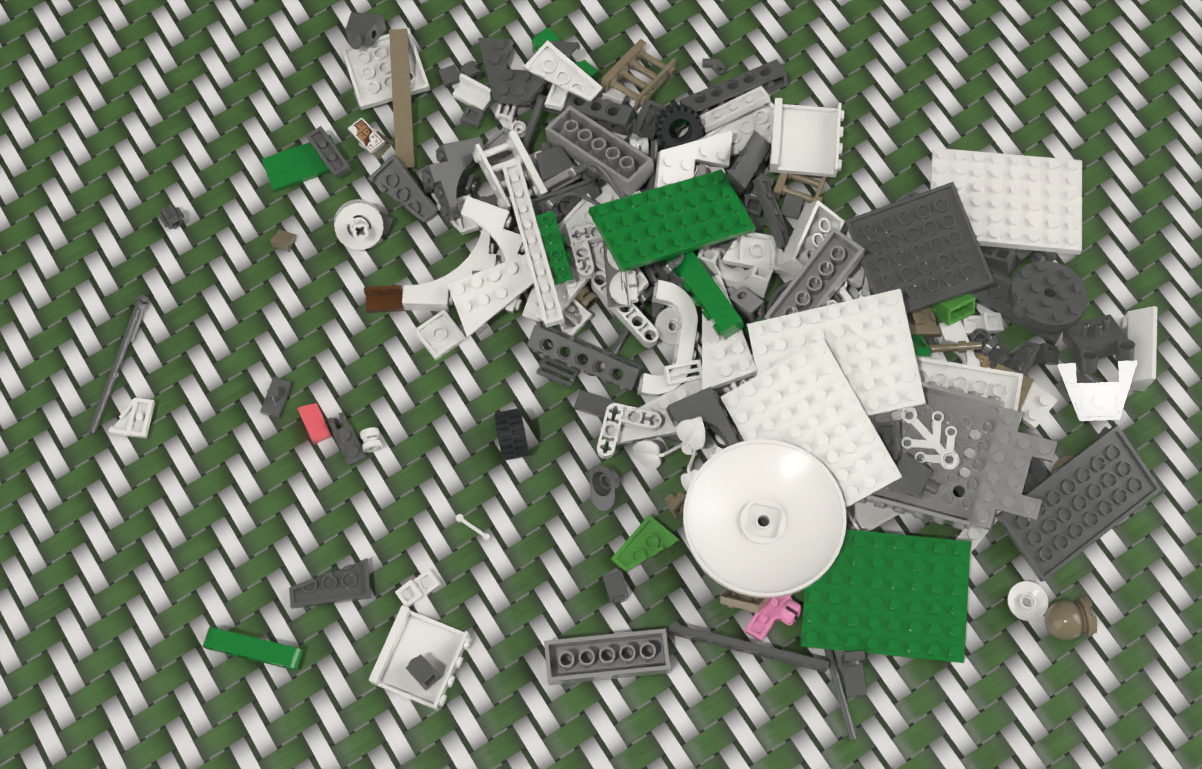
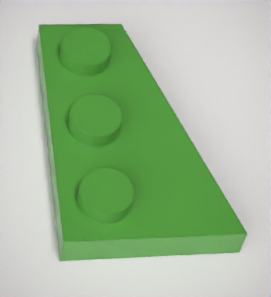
M648 515L613 555L611 561L627 573L678 543L680 539L652 516Z

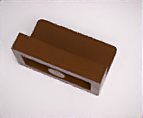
M401 285L364 287L367 313L404 311L402 304L403 289Z

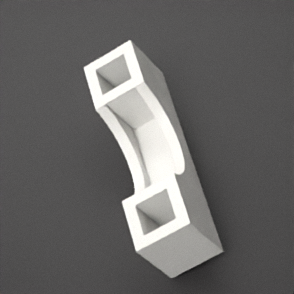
M705 247L700 249L697 258L711 277L720 274L724 285L733 286L736 290L741 286H745L756 296L764 298L773 270L756 264L748 270H734L721 263L720 252Z
M961 320L950 326L945 323L938 324L941 333L940 337H937L939 344L958 343V341L969 342L967 329ZM967 350V352L963 353L951 351L961 359L962 364L981 367L979 359L975 357L974 350Z

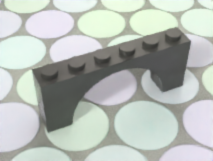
M711 386L676 401L666 408L674 427L683 420L701 416L704 427L715 432L722 439L726 447L739 443L736 438V430L732 425L730 426L727 420V412L724 408H721L718 402L719 396L715 390H712Z

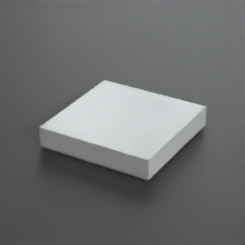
M445 309L414 329V333L435 361L467 340Z

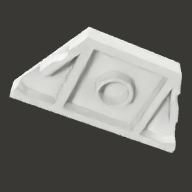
M753 232L736 237L721 260L722 264L752 268L756 264L773 270L772 273L790 275V273L778 265L784 252L777 248L772 235Z

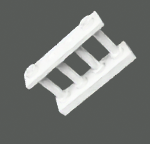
M516 130L508 133L506 143L483 151L479 144L475 145L473 158L476 163H479L497 198L498 207L510 211L512 201L510 197H506L503 188L507 187L506 180L499 182L494 173L502 171L503 165L519 160L525 180L530 185V189H528L530 197L537 198L548 193ZM506 150L512 151L514 158L490 166L487 157Z

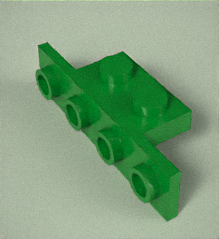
M554 211L536 215L554 284L558 285L572 281L573 277L569 265L572 262L570 251H565L564 246L568 244L565 234L561 235Z

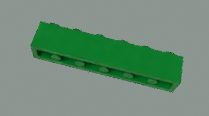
M693 251L684 253L682 263L672 272L677 279H682L683 283L681 284L685 291L692 293V300L695 305L702 307L704 310L702 314L705 319L712 321L714 324L712 328L718 336L721 334L724 339H727L743 329L744 325L741 317ZM680 255L664 259V261L668 264Z

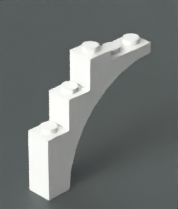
M469 196L466 197L460 213L462 217L476 223L487 231L499 245L506 261L521 256L520 253L525 251L521 235L506 230V227L509 228L512 222L510 211ZM520 296L506 306V312L514 314L515 310H519L522 302L519 299Z
M482 229L478 242L469 257L446 276L419 285H404L402 298L404 310L442 311L445 309L446 312H449L450 305H453V299L447 284L501 264L500 261H497V255L494 254V243H491L492 237L489 233Z

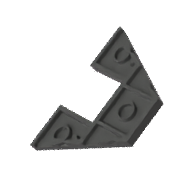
M478 38L495 103L530 105L536 95L542 92L544 85L548 81L527 70L506 69L514 44L512 39ZM549 41L568 58L576 49H580L579 42Z

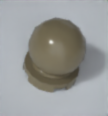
M1085 595L1076 597L1074 602L1066 600L1052 604L1046 611L1044 618L1047 631L1059 640H1072L1079 637L1081 633L1085 637L1097 633L1096 616L1091 615L1089 607L1093 605L1089 598Z

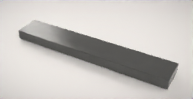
M580 390L574 409L604 419L606 409L610 404L623 403ZM617 409L611 412V421H615L616 414H620ZM677 434L665 437L659 436L674 442H683L678 438Z

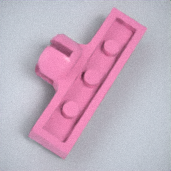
M793 594L771 598L759 613H755L745 628V633L763 642L775 622L782 621L787 625H792L796 621L794 619L795 616L799 617L801 613V605L792 599Z

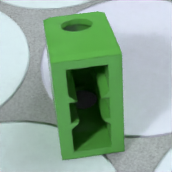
M967 293L933 305L931 308L938 319L950 326L975 313L976 297Z

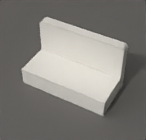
M461 73L459 76L460 84L453 92V97L466 105L485 112L493 100L492 90Z

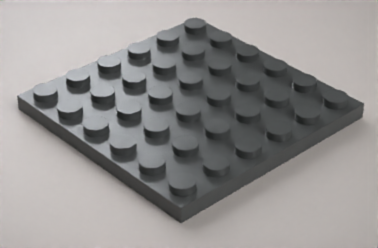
M954 182L845 220L852 240L865 249L864 256L860 261L873 295L901 289L907 315L993 285L995 282Z

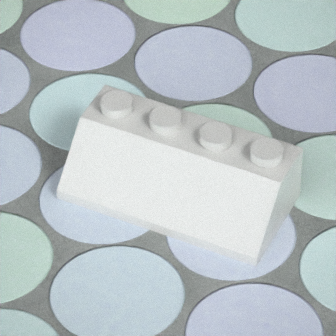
M818 200L804 206L778 265L792 276H796L833 227L841 231L845 221Z
M1155 306L1128 311L1120 321V328L1123 329L1124 334L1135 343L1134 361H1137L1129 390L1144 392L1156 379L1157 307Z

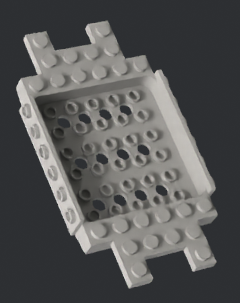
M921 382L926 404L913 407L917 411V418L933 435V430L930 428L932 414L936 411L943 413L944 421L941 425L940 444L945 449L947 445L945 430L948 426L956 427L958 434L955 438L954 451L960 458L958 466L955 469L947 470L940 463H931L927 467L933 473L930 480L940 484L935 495L924 491L921 498H916L890 491L888 486L860 500L859 503L866 504V502H869L878 508H891L894 512L900 514L910 513L915 518L932 519V522L941 525L945 523L951 524L953 528L960 530H970L971 526L991 531L996 510L1037 521L1042 500L1024 496L1022 493L1031 459L1036 458L1053 462L1057 441L1018 432L1022 412L1003 408V402L997 397L988 396V398L981 397L977 392L968 391V393L960 392L959 388L953 386L944 388L940 387L941 385L936 382ZM892 412L869 416L870 421L878 423L899 421L901 441L905 437L926 440L911 423H905L902 418L900 420H893L891 418ZM908 413V414L906 415V418H907V419H912V418H913V414H912V413ZM936 415L934 419L940 421L942 416ZM950 429L948 431V435L950 436L955 434V430ZM973 429L981 433L980 438L977 440L969 438V432ZM909 440L904 442V446L908 447L911 445ZM901 444V458L903 453L908 454L912 458L915 457L917 452H924L926 455H939L935 449L912 448L905 450ZM967 448H972L975 451L974 458H965L963 455L964 451ZM919 455V456L917 457V460L920 461V459L923 458L924 456H923V455ZM947 457L946 462L952 463L953 458ZM967 467L970 470V475L967 478H961L958 475L960 468ZM955 487H963L965 494L962 497H956L953 494Z

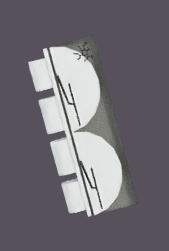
M603 240L608 309L631 306V303L638 302L636 271L631 269L621 273Z

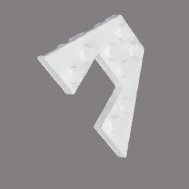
M733 131L658 152L654 188L693 178L695 161L723 168L729 167Z

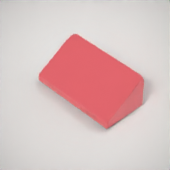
M317 403L297 408L314 445L332 437Z

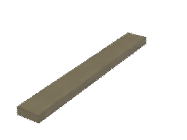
M389 29L395 155H397L407 169H415L407 29Z

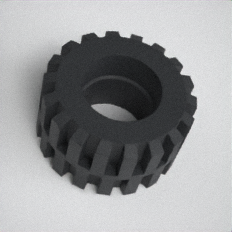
M674 103L673 106L668 105L666 106L667 109L665 111L662 109L660 111L661 115L656 118L655 132L665 148L669 149L697 141L703 135L701 118L690 106L681 103V105H678V103ZM677 119H686L689 123L687 132L681 137L671 136L669 134L671 123Z
M516 408L496 412L494 420L502 458L510 460L528 456L529 450L521 411Z

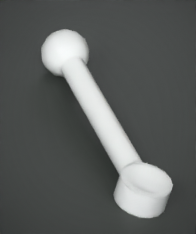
M462 514L456 515L457 522L464 523L483 536L484 540L490 539L489 533L482 532L466 521Z

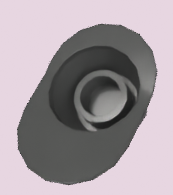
M595 465L589 473L591 499L598 510L608 511L615 503V491L619 487L620 479L613 467L606 468L603 465Z

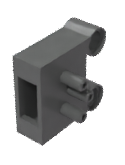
M1111 314L1078 322L1069 330L1063 331L1062 340L1078 362L1080 371L1084 374L1095 373L1097 371L1098 359L1115 354L1117 362L1134 361L1135 343L1127 338Z

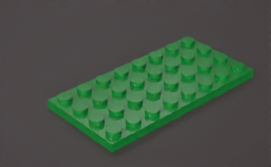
M722 169L592 206L588 210L621 273L750 234L756 229L730 182L725 179L726 176Z

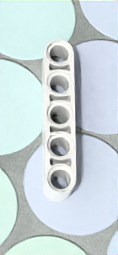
M597 271L591 278V288L608 307L606 275L603 271ZM601 279L604 281V284L598 285L595 281ZM631 303V306H627L629 311L625 313L620 311V308L610 309L644 347L652 348L657 344L658 330L633 303ZM638 320L642 325L634 326L632 322ZM651 334L654 336V339L647 340L645 335Z

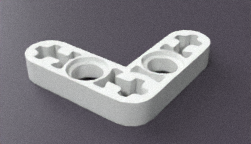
M594 223L576 227L569 233L578 274L585 280L591 279L595 274L589 244L603 241L601 235L593 236L591 234L594 229H597ZM577 234L580 235V240L576 239ZM580 250L587 251V255L584 257L577 256V253ZM583 263H587L588 273H585Z
M618 403L610 404L606 409L597 445L598 455L603 459L613 456L621 424L648 431H656L661 426V416L654 411ZM617 409L620 414H616L615 422L611 421V412ZM630 413H637L640 418L632 422L628 416ZM643 415H646V420H644V424H642V417ZM654 417L658 423L650 425V421L647 420H651ZM612 426L616 429V433L611 436L607 435L605 429ZM606 440H608L610 450L607 453H603L601 448L605 447Z

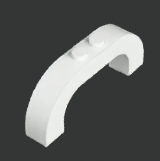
M658 280L654 284L652 302L669 306L678 318L672 365L693 361L696 357L694 344L697 343L699 337L696 307L691 297L682 288L673 283ZM691 365L669 370V373L689 370L691 368ZM644 373L639 379L637 395L660 396L677 388L681 383L666 386L667 381L664 375L656 376ZM688 374L671 377V381L686 378Z

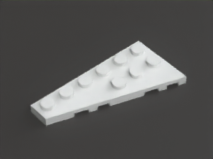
M721 275L713 276L712 279L731 304ZM702 314V390L710 386L714 390L756 375L757 368L742 329L729 338L724 339L721 334L718 336L712 328L714 325L712 321H707Z
M702 379L686 382L639 407L640 409L657 412L662 418L660 428L656 431H648L621 424L616 445L677 434L676 427L673 426L666 408L676 401L701 391ZM630 413L628 416L632 422L640 418L637 413ZM643 415L642 417V424H644V420H646V415ZM654 417L651 420H647L650 421V425L658 423ZM609 426L605 429V433L610 436L614 435L616 429Z

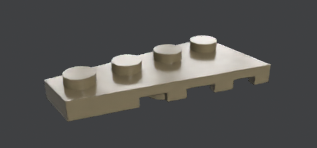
M931 306L907 315L911 335L940 337L941 333L937 327L936 318Z

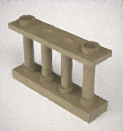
M642 39L602 77L601 86L603 87L601 92L606 94L610 89H616L635 100L633 107L635 112L642 107L645 98L648 99L676 71L675 58L668 64L646 53V42ZM643 59L662 71L656 74L637 63V61ZM635 69L652 79V81L647 84L627 71ZM624 78L643 89V91L638 94L619 83L618 80Z
M780 173L773 191L775 199L779 201L781 195L790 194L802 197L803 201L809 203L816 200L822 202L823 197H820L827 177L823 176L821 181L800 174ZM793 179L817 187L818 190L814 197L788 188V185H785L786 181Z

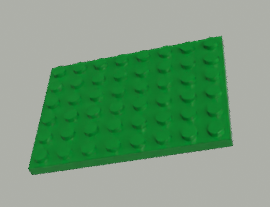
M846 529L843 544L832 566L819 580L804 589L800 647L845 652L864 651L865 654L964 663L971 541Z

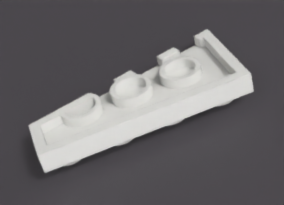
M548 40L523 67V69L590 103L603 88Z

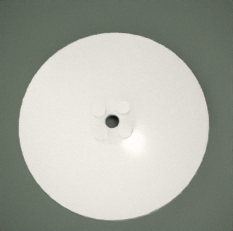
M755 439L728 446L703 464L691 481L686 494L683 509V525L691 553L700 567L713 580L725 588L742 595L756 598H777L794 594L811 586L832 566L839 554L845 536L846 509L836 480L816 457L790 443L771 439ZM765 517L768 519L769 524L765 527L760 526L758 519Z

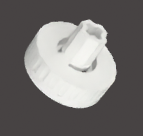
M360 199L348 201L337 210L334 218L337 238L344 246L350 249L365 250L370 248L382 236L384 227L381 214L376 206L368 201Z

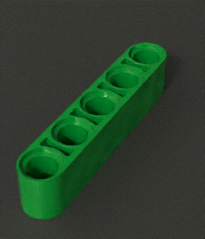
M213 627L208 628L203 648L295 671L298 670L303 650L296 647Z

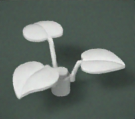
M701 416L681 421L676 427L678 438L683 442L664 453H659L660 448L653 441L642 440L635 443L632 449L638 461L646 468L656 469L661 465L660 457H664L681 448L683 453L692 455L687 467L688 473L681 475L682 486L688 491L691 481L699 470L693 469L691 471L693 461L697 455L696 451L705 444V428Z

